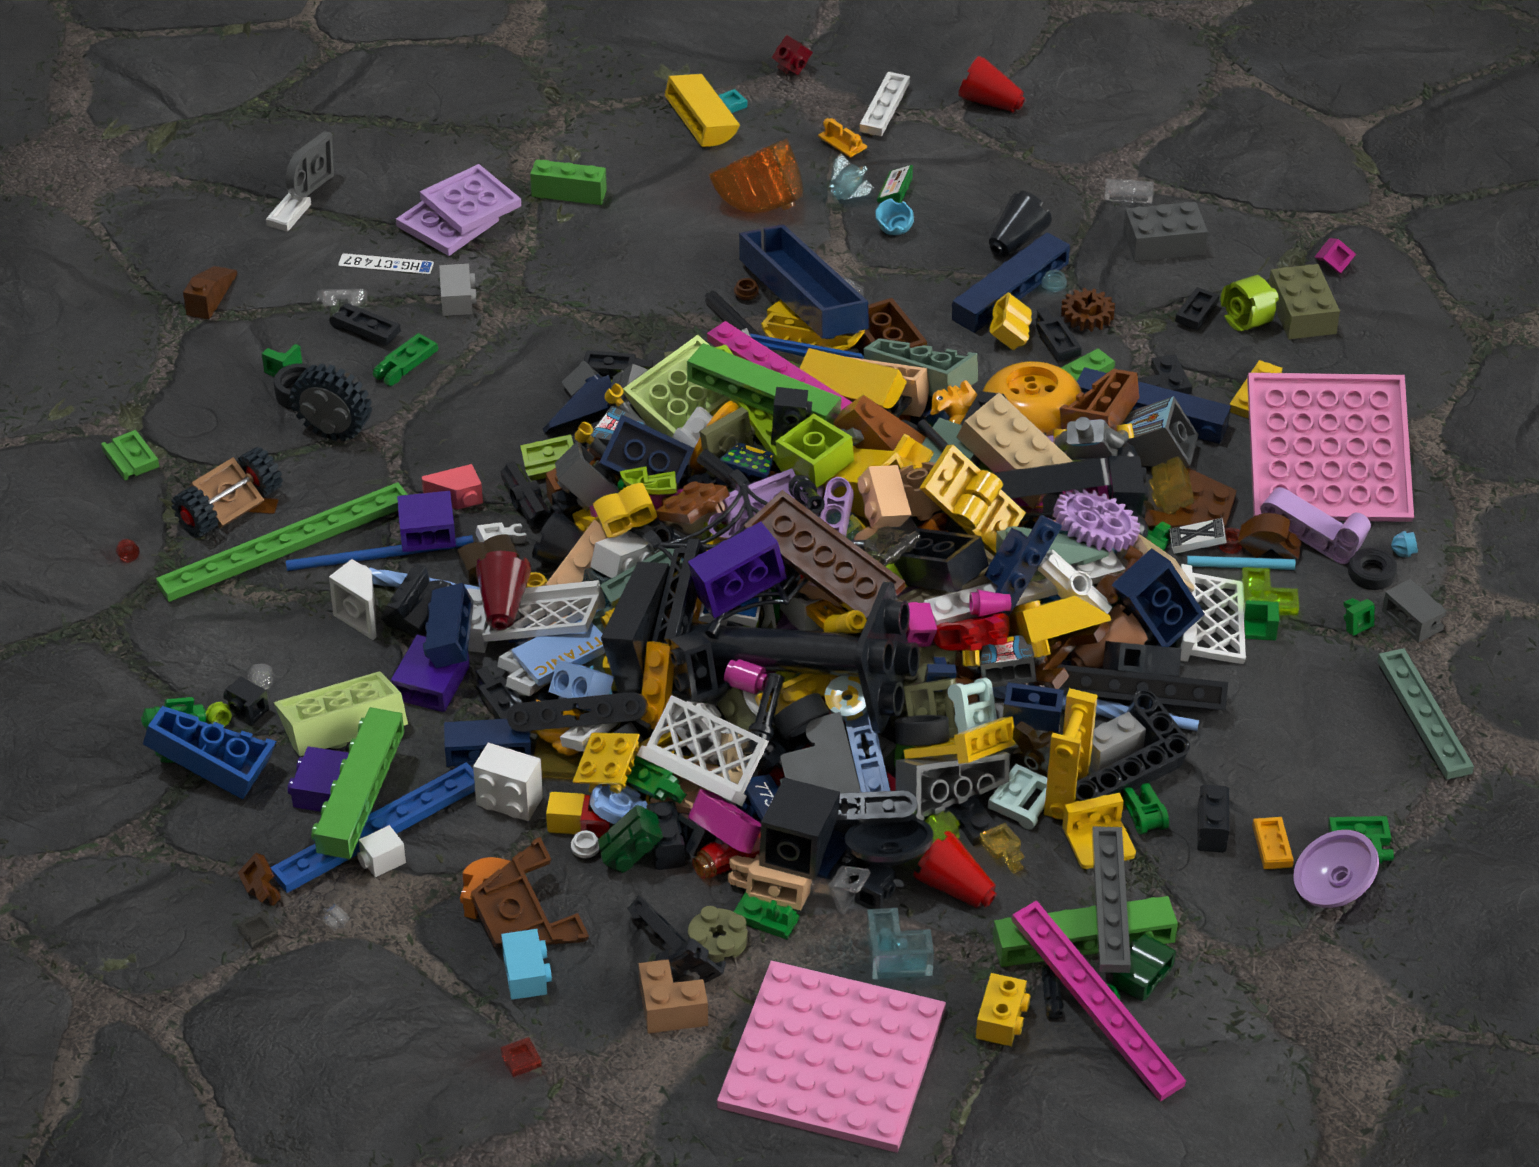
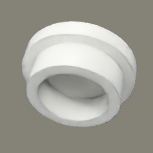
M591 831L578 832L571 841L573 854L580 858H590L596 855L600 850L596 835Z

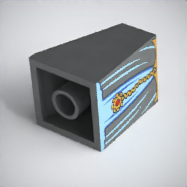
M1174 396L1130 411L1122 425L1132 423L1134 438H1128L1126 442L1136 449L1138 456H1140L1141 466L1186 468L1191 465L1198 433Z

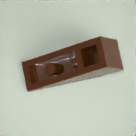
M213 266L193 276L183 291L186 315L210 319L235 279L237 270Z

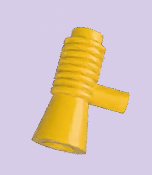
M858 610L842 615L833 614L825 620L824 632L862 633L867 619Z

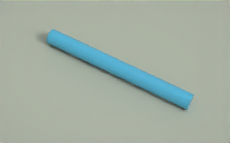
M1187 556V565L1192 567L1295 570L1296 564L1295 559Z

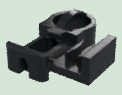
M688 938L686 948L678 952L670 948L659 952L655 958V961L669 959L670 966L675 968L671 969L673 982L687 975L689 969L691 973L695 972L700 976V980L703 979L704 983H707L722 975L726 966L724 960L718 963L711 961L708 958L709 950L693 938Z

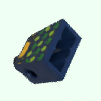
M737 443L720 460L732 469L741 471L747 480L753 484L770 476L774 454L766 451L762 445L749 446ZM716 477L715 483H718V484H721V485H724V486H728L727 484H725L723 481H721L719 478Z

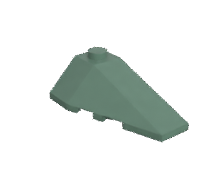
M1012 526L1006 528V530L996 531V553L1011 528L1021 531L1027 537L1032 529ZM1059 533L1049 550L1053 549L1069 565L1074 563L1085 565L1109 556V552L1105 547H1102L1099 551L1095 545L1087 547L1084 541L1076 542L1077 537H1068L1065 534ZM1036 570L1031 581L1042 580L1046 577Z

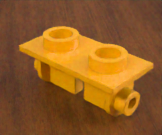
M833 118L824 120V132L818 134V137L850 158L867 148L862 143L860 135L847 128L843 129V125L836 122Z

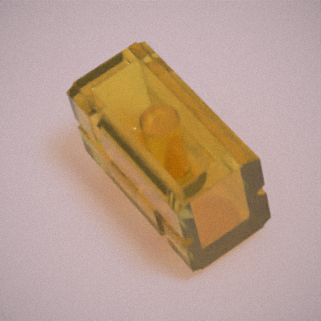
M1176 456L1167 460L1166 464L1161 463L1152 467L1153 478L1149 480V483L1153 490V493H1151L1152 498L1158 508L1162 506L1164 512L1170 514L1179 510V507L1184 508L1194 503L1190 476L1181 458Z

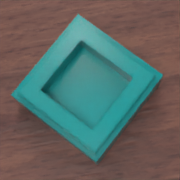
M736 89L718 95L731 113L747 107V100Z

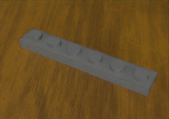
M1092 827L1099 972L1130 973L1131 961L1122 827Z

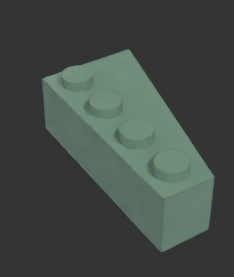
M880 338L864 348V359L927 368L929 381L928 395L932 397L937 390L945 389L948 392V386L953 387L956 385L960 388L961 382L967 380L970 385L978 381L977 353L968 352L967 356L957 355V350L946 349L945 353L932 351V346L922 345L910 348V343Z

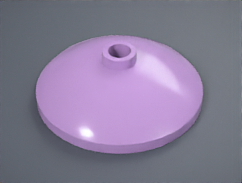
M1338 830L1322 835L1310 843L1299 856L1294 869L1295 887L1306 902L1317 907L1334 908L1348 904L1360 897L1373 883L1379 867L1378 852L1369 838L1356 831Z

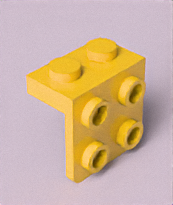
M1120 793L1065 804L1062 828L1081 868H1094L1092 827H1122L1124 861L1135 858L1136 850L1121 821L1123 799Z

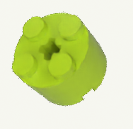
M1253 275L1226 285L1221 293V307L1226 308L1227 315L1224 316L1232 328L1237 331L1249 330L1273 321L1276 312V302L1279 297L1276 289L1271 288L1267 281L1259 275Z

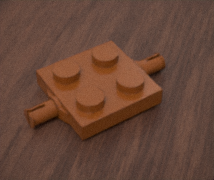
M691 482L685 485L683 491L677 496L666 495V497H663V506L657 509L656 513L659 520L692 524L707 513L724 512L725 504L722 501L729 497L730 493L727 487L723 485Z

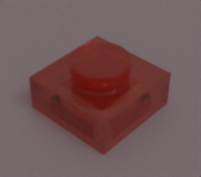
M529 1037L500 1047L501 1056L512 1077L542 1067L541 1058Z

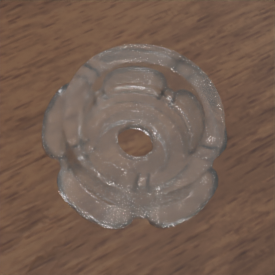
M333 903L328 909H323L325 914L323 920L334 931L338 928L346 929L345 925L349 922L350 918L338 905Z

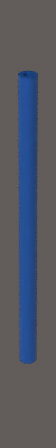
M473 536L455 537L456 547L403 552L402 545L286 560L287 571L343 564L351 559L358 562L460 548L473 543Z

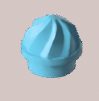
M1402 531V533L1394 536L1391 548L1398 556L1408 558L1411 557V554L1418 553L1414 532L1406 533V531Z

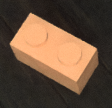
M898 465L871 466L858 478V490L862 494L865 504V515L869 519L871 528L900 527L911 516Z

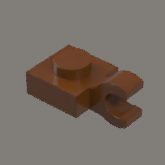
M255 853L240 869L238 875L248 894L255 895L260 902L267 898L269 903L274 906L281 898L278 890L269 883L274 874L265 856Z

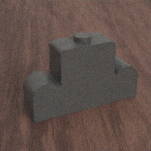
M841 712L811 720L806 727V736L810 747L781 755L785 778L832 789L840 793L861 792ZM844 803L839 810H841L842 814H847L848 809L853 808H849L848 804ZM854 824L835 825L834 830L846 833Z

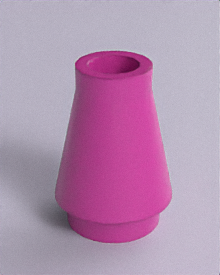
M978 589L976 592H970V614L982 617L1002 611H1010L1011 596L1010 594H1000Z

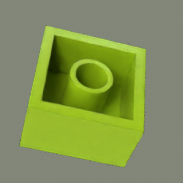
M814 413L775 441L778 465L785 470L793 469L795 475L807 476L815 484L816 488L820 487L854 461L852 436Z

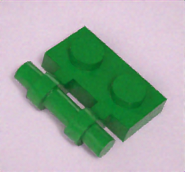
M1387 816L1329 817V833L1338 830L1359 832L1369 838L1378 852L1379 864H1382V861H1393V849H1382V846H1390L1391 843Z

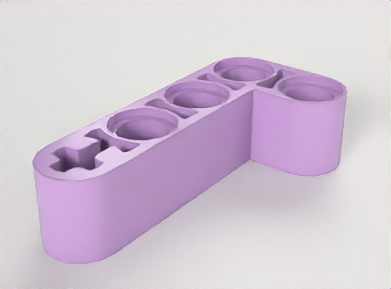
M1282 487L1275 488L1260 508L1262 514L1274 513L1290 520L1289 531L1296 534L1301 541L1339 564H1347L1350 558L1353 557L1363 544L1371 528L1369 519L1361 513H1352L1345 523L1342 524Z

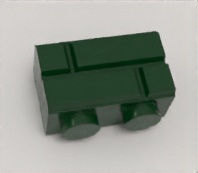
M635 805L608 832L598 839L603 863L610 868L624 873L631 869L642 856L650 852L663 838L657 814L639 805Z

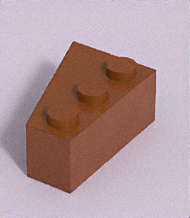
M1118 369L1109 371L1092 384L1090 391L1085 394L1079 393L1076 395V401L1069 406L1064 404L1059 408L1061 429H1067L1068 422L1076 421L1080 417H1087L1089 420H1105L1110 428L1117 431V426L1122 425L1139 399L1138 374Z
M862 395L843 408L833 423L837 428L845 429L846 431L851 428L862 431L864 440L855 445L858 449L894 451L904 434H907L920 444L926 438L865 395Z

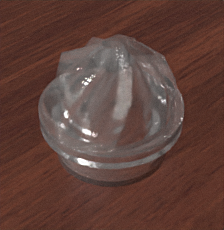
M254 664L247 673V680L267 690L271 688L272 683L275 681L273 668L265 664Z

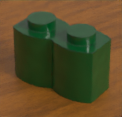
M1146 934L1139 940L1134 939L1129 945L1130 973L1111 972L1113 974V986L1142 1002L1151 995L1158 983L1170 972L1176 956V950Z

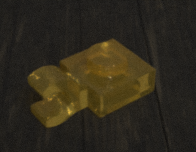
M1006 823L980 833V842L995 859L1004 857L1012 873H1017L1024 869V866L1020 863V860L1024 859L1023 853L1019 850L1021 841Z

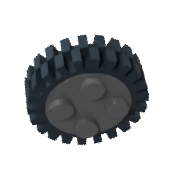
M314 364L304 370L290 390L291 396L289 399L293 403L291 406L292 410L299 411L296 415L299 420L305 418L303 423L305 427H308L310 424L314 427L313 433L317 434L319 430L322 431L321 437L327 438L330 434L331 440L337 441L339 438L341 441H346L348 438L353 439L371 416L372 407L370 405L372 402L371 399L366 398L369 395L367 390L360 391L363 386L362 383L358 381L354 384L353 380L355 377L350 373L344 375L346 370L342 368L335 372L334 365H329L326 368L325 364H319L318 367Z

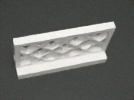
M1181 564V568L1194 585V591L1191 592L1197 602L1202 601L1209 607V609L1203 611L1205 615L1197 622L1203 620L1210 628L1203 630L1196 622L1176 640V648H1182L1180 660L1188 661L1189 656L1192 655L1244 664L1246 653L1242 581L1192 573L1191 565ZM1195 583L1205 585L1208 590L1203 592ZM1221 589L1235 590V594L1229 597ZM1215 594L1222 601L1216 604L1209 596ZM1228 605L1236 613L1230 616L1222 608ZM1216 613L1223 621L1217 623L1210 615ZM1230 625L1237 633L1230 635L1223 627ZM1216 632L1224 640L1218 643L1210 635ZM1203 639L1211 647H1197V642ZM1230 644L1238 651V654L1228 652L1224 647Z
M596 580L526 588L515 620H519L514 622L511 627L498 631L487 624L482 634L484 642L588 632L596 611L604 609L606 605L600 582ZM579 619H582V622L574 623Z
M671 695L647 746L642 745L637 755L742 806L747 797L743 793L769 741ZM676 705L684 708L686 719L674 723L672 713ZM704 717L707 718L710 730L697 735L694 721ZM688 724L692 737L679 742L676 729ZM730 729L734 741L721 746L717 733ZM670 732L674 744L666 748L657 746L662 734ZM712 735L715 748L702 753L699 740ZM750 740L757 742L754 753L744 757L741 744ZM694 743L697 756L687 760L684 759L681 747ZM736 747L739 760L726 765L722 751ZM676 750L677 755L671 753V751ZM717 754L721 767L708 771L704 759ZM699 761L700 766H698V765H696V764H694V763ZM741 765L743 775L737 785L731 782L728 770ZM723 773L724 778L717 774Z

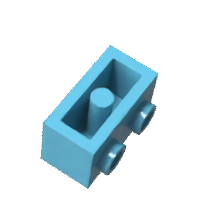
M537 929L501 934L511 1000L546 995V982L552 981L550 964H544L543 959L547 958L545 940L539 941Z

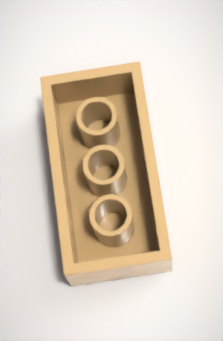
M1000 393L965 420L957 435V438L994 473L1073 462ZM1046 494L1020 498L1034 509L1043 501V497Z

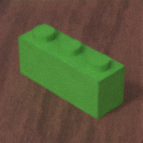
M536 159L530 173L532 197L602 205L607 191L606 168Z

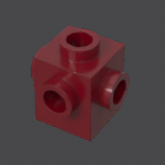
M786 34L771 58L779 63L777 67L788 74L792 71L799 75L806 66L813 51Z

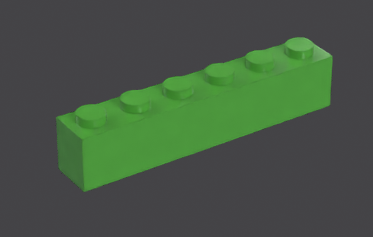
M705 343L687 361V381L772 415L776 387L808 390V401L813 402L811 415L814 413L834 425V421L841 412V397Z
M369 707L365 718L362 717L360 719L357 737L352 738L350 742L349 755L347 759H343L341 762L340 775L338 780H334L332 783L329 801L323 803L321 819L319 823L314 824L311 838L315 840L316 853L351 859L403 737L404 724L402 713Z
M1168 896L1127 902L1129 945L1134 939L1139 940L1145 934L1163 944L1175 942L1178 923ZM1096 905L1048 913L1082 956L1098 953ZM1012 918L994 920L993 942L1001 967L1044 961L1011 921Z

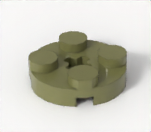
M706 906L690 922L688 938L695 939L708 949V958L713 962H720L724 960V957L731 955L735 958L744 951L747 945L748 931L746 920L742 915H738L733 911ZM721 932L725 936L719 935L718 938H714L713 933Z

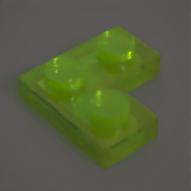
M1242 568L1243 611L1246 600L1279 602V615L1298 616V589L1271 587L1270 568Z

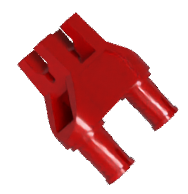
M998 612L953 623L944 622L936 626L937 631L933 642L937 647L951 651H974L982 649L984 645L1008 643L1007 636L1010 630V621L1005 613Z

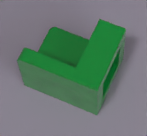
M295 344L286 353H279L267 348L262 353L264 373L275 377L280 369L288 365L302 364L300 346Z
M1246 600L1244 608L1245 639L1276 641L1279 625V602Z

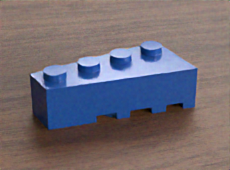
M162 706L147 727L143 745L235 796L244 799L269 762L276 741L266 738V741L252 737V733L242 730L241 733L224 729L222 724L216 722L208 724L199 721L196 716Z

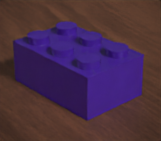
M762 522L746 528L741 533L688 561L697 597L713 618L720 616L787 578L778 541Z

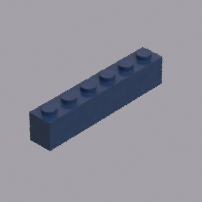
M1048 232L1039 239L1034 240L1028 247L1020 250L1017 255L1005 261L999 268L989 273L977 284L972 285L962 295L957 296L952 302V321L973 333L977 332L993 320L994 305L1006 293L1009 292L1020 300L1069 263L1070 244Z
M1084 367L1077 380L1082 393L1085 394L1090 391L1092 384L1107 373ZM1138 381L1139 399L1131 411L1174 396L1198 433V439L1217 444L1221 443L1229 426L1230 405Z

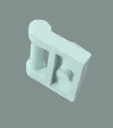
M979 678L974 683L966 685L957 683L948 688V696L954 701L955 724L958 733L997 720L992 683L988 678ZM979 695V702L968 704L967 696Z
M1015 764L1009 772V782L997 788L988 800V808L1018 821L1025 829H1033L1038 822L1037 817L1045 808L1047 777ZM1036 788L1042 790V793L1029 810L1022 808Z

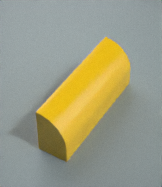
M702 74L668 77L664 96L702 147L721 145L729 141L736 134L740 124Z
M811 348L808 349L800 366L801 370L846 399L855 401L862 395H865L886 409L893 407L897 403L907 383L899 369Z

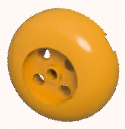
M1034 361L1012 364L999 370L988 380L983 389L984 392L1004 394L1008 401L1042 433H1046V436L1053 435V429H1061L1059 408L1064 404L1068 406L1076 401V395L1082 392L1074 377L1064 369L1049 363Z

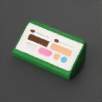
M913 165L889 172L878 195L877 202L882 203L887 199H893L896 203L902 202L913 177Z

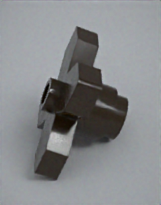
M1022 721L1013 728L1012 738L1018 745V748L1011 753L1010 765L1014 767L1015 764H1018L1047 777L1051 736L1055 732L1048 731L1038 736L1034 728Z

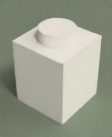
M390 825L359 839L360 852L357 854L359 862L364 869L368 868L374 877L406 863L404 843Z

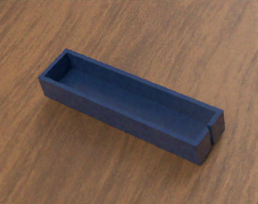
M784 224L764 228V251L761 249L760 229L739 233L740 261L822 339H833L838 335L856 334L861 330L868 329V301Z

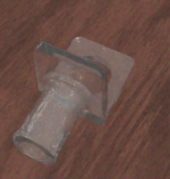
M841 866L833 879L816 877L815 880H812V895L832 897L838 912L845 914L855 899V893L860 891L871 873L869 869ZM858 875L859 879L852 883L849 876Z

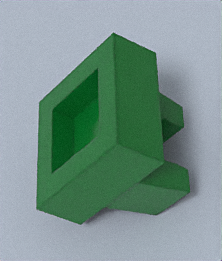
M1351 598L1344 602V607L1346 608L1344 620L1346 621V631L1354 636L1374 626L1375 604L1372 601L1366 599L1360 602Z

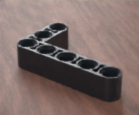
M1108 457L1084 458L1067 463L993 473L1003 482L1001 490L1010 498L1111 484Z
M1148 690L1136 692L1127 710L1146 728L1145 743L1148 746L1078 780L1075 801H1084L1120 793L1121 797H1123L1124 788L1131 787L1135 791L1141 788V785L1151 783L1182 766L1190 750V742L1153 692Z

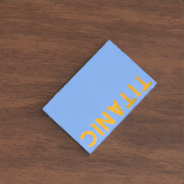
M579 619L574 623L582 622V619ZM591 623L588 632L537 636L512 649V654L540 687L552 681L557 660L583 665L604 654L605 650L601 641L602 633Z

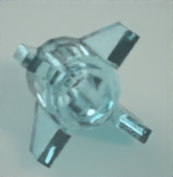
M840 154L833 163L830 180L831 193L837 199L845 200L868 195L874 188L866 179L862 181L864 173L868 168L866 166L858 168L853 164L847 167L849 161Z

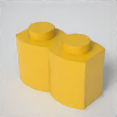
M1009 292L1006 293L994 305V318L990 325V333L1012 350L1022 347L1029 339V325L1032 321L1031 309Z
M643 483L632 484L622 489L618 494L603 496L593 503L607 538L620 536L632 527L646 525L658 517Z

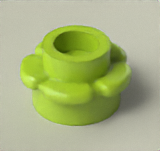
M223 702L211 704L206 710V723L213 724V722H216L225 727L232 717L230 707Z

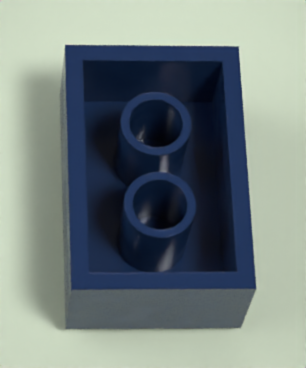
M621 415L598 467L620 477V471L647 467L648 476L675 471L678 486L695 448Z
M1152 548L1112 584V587L1130 614L1132 613L1141 624L1147 638L1157 646L1170 647L1205 615L1171 561Z

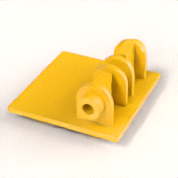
M591 733L573 783L609 784L610 791L620 793L626 787L625 783L628 778L626 775L631 774L635 756L640 750L638 746L640 735Z

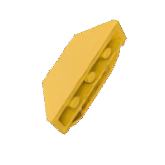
M773 312L761 323V327L767 337L844 351L854 346L865 333V330H861L856 334H842L833 339H822L800 317Z

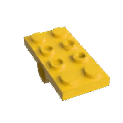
M954 445L946 446L920 486V489L969 535L981 536L984 548L993 556L996 555V531L1006 530V528L1012 526L1017 527L1026 514L1001 490L1003 482L996 475L980 470Z

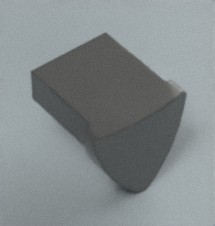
M583 360L562 381V384L570 395L573 396L586 383L585 379L599 373Z

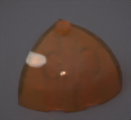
M787 138L709 174L718 194L728 204L745 212L764 213L780 207L784 211L795 206V201L803 193L798 164Z

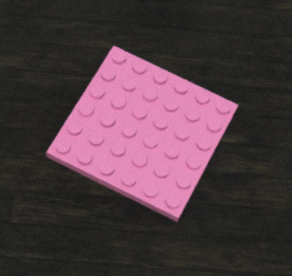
M1248 373L1253 517L1262 514L1260 510L1261 505L1275 488L1282 487L1337 521H1346L1355 512L1365 515L1369 521H1413L1414 508L1405 375Z
M771 961L717 1099V1108L898 1153L945 1012L946 1002Z

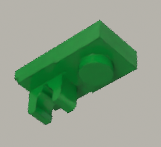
M747 893L743 895L734 910L736 914L742 915L745 918L747 926L784 939H788L799 920V915L796 914V911L791 906L787 905L785 908L777 905V901L767 902L759 900L756 897H749Z

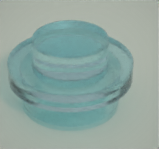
M1059 270L1048 271L1042 279V286L1050 292L1061 291L1067 285L1064 273Z

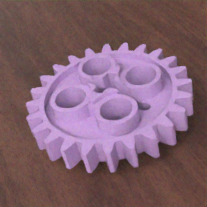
M1085 489L1081 493L1077 490H1073L1072 493L1066 491L1064 495L1061 494L1059 499H1057L1053 509V517L1056 518V522L1062 525V531H1069L1068 537H1077L1076 542L1084 541L1087 547L1095 545L1099 551L1102 547H1105L1108 552H1111L1112 548L1118 552L1122 548L1128 550L1130 545H1134L1140 533V524L1137 523L1138 517L1131 516L1132 510H1125V504L1118 505L1115 498L1107 499L1106 494L1098 496L1094 490L1092 494H1089Z

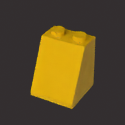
M854 448V461L822 485L826 490V486L831 479L835 477L845 478L854 491L851 512L869 520L865 515V504L862 494L858 490V478L871 466L898 465L899 469L905 467L897 451ZM844 486L837 487L834 490L833 496L837 498L843 497L846 494L847 488Z

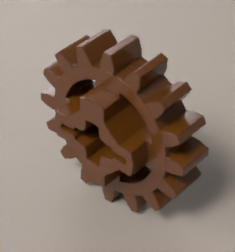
M1083 288L1082 292L1075 289L1073 290V295L1067 293L1066 299H1062L1061 316L1064 317L1065 323L1071 322L1072 328L1079 326L1080 331H1083L1085 328L1093 332L1094 327L1102 330L1103 324L1109 326L1110 320H1114L1115 303H1112V297H1105V292L1098 294L1094 288L1092 291H1087L1086 288Z

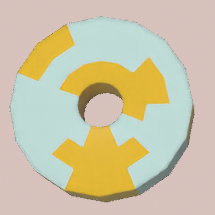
M839 676L829 683L825 691V702L831 714L841 712L842 719L849 721L856 720L866 713L867 708L859 677ZM846 695L853 696L850 700L843 699Z

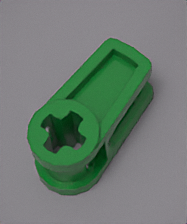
M1149 783L1141 785V802L1133 788H1124L1123 802L1139 835L1146 834L1147 830L1160 828L1161 830L1169 828L1167 810Z

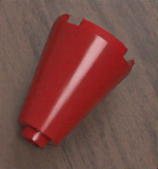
M978 56L967 71L969 75L966 80L963 79L958 96L968 101L1014 112L1015 109L1020 110L1025 101V97H1023L1024 92L986 58Z
M950 830L944 832L947 838L944 841L938 838L931 845L918 863L922 868L920 873L914 871L913 877L977 909L982 905L988 907L997 895L994 892L996 885L955 834Z

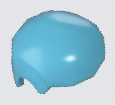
M887 199L880 203L875 210V218L884 233L901 235L911 228L914 222V213L904 201L896 203L893 199Z

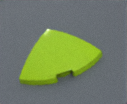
M647 467L620 471L622 481L626 486L643 483L648 494L667 495L678 493L675 471L648 476Z

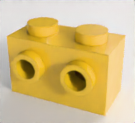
M991 973L977 1018L976 1039L1012 1046L1014 1036H1020L1022 1032L1024 1017H1020L1021 1012H1027L1031 994L1026 993V980Z

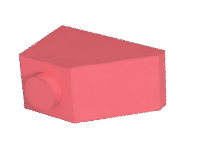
M472 464L422 476L423 493L450 491L452 508L458 510L483 503L482 484Z

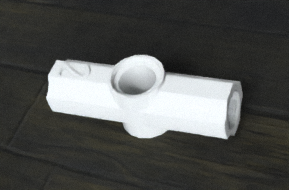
M1053 549L1046 553L1037 570L1057 587V593L1062 599L1077 596L1107 614L1110 612L1112 604L1092 586L1091 578L1087 573L1076 571Z

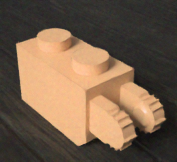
M758 854L754 859L738 855L730 858V868L738 870L728 874V883L730 885L745 888L749 897H756L767 902L774 900L780 906L787 907L789 905L796 910L802 909L810 894L812 879L759 866Z

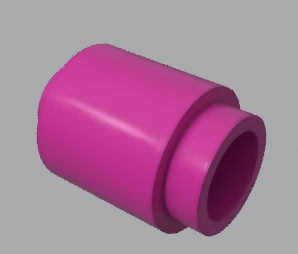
M741 659L737 661L731 660L726 667L724 681L728 682L731 687L757 695L760 690L764 691L767 681L766 669Z

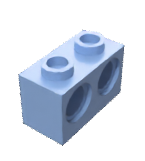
M557 660L549 692L559 695L558 699L607 695L610 693L614 676L576 663Z

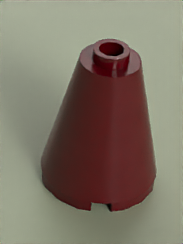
M511 551L486 553L484 559L480 560L479 558L476 565L486 623L493 629L505 630L511 627L515 621L531 574V564L525 557L523 561L517 558V553Z

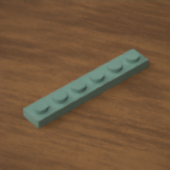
M1403 648L1379 653L1377 662L1446 780L1472 774L1474 769L1473 763L1406 650Z

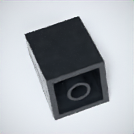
M784 777L761 821L759 866L815 880L839 814L840 792Z

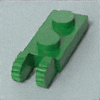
M418 333L387 355L373 369L372 375L378 380L385 377V384L392 386L399 382L402 375L404 376L438 351V344Z

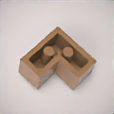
M669 959L639 963V986L648 1033L708 1026V1001L703 979L673 983Z

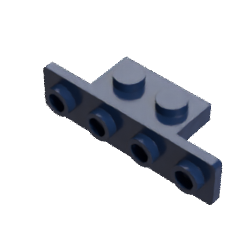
M1043 515L1039 517L1028 537L1021 531L1011 528L984 574L998 586L995 593L1010 594L1011 610L1002 611L1008 618L1062 528L1061 524Z

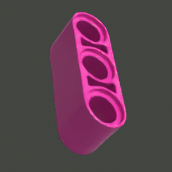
M704 789L699 790L688 815L691 820L731 847L744 853L752 852L761 831L760 822L719 795Z

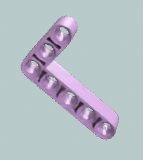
M835 477L826 486L824 495L825 507L821 511L820 518L828 523L831 514L840 513L841 520L837 524L829 525L846 537L854 491L845 478ZM844 486L847 488L846 494L843 497L837 498L833 496L834 490L837 487ZM716 513L712 515L708 521V525L715 521L723 513ZM728 514L721 522L726 521L730 523L736 515ZM741 516L730 530L716 539L726 540L742 528L748 517ZM717 525L709 530L712 535L717 533Z

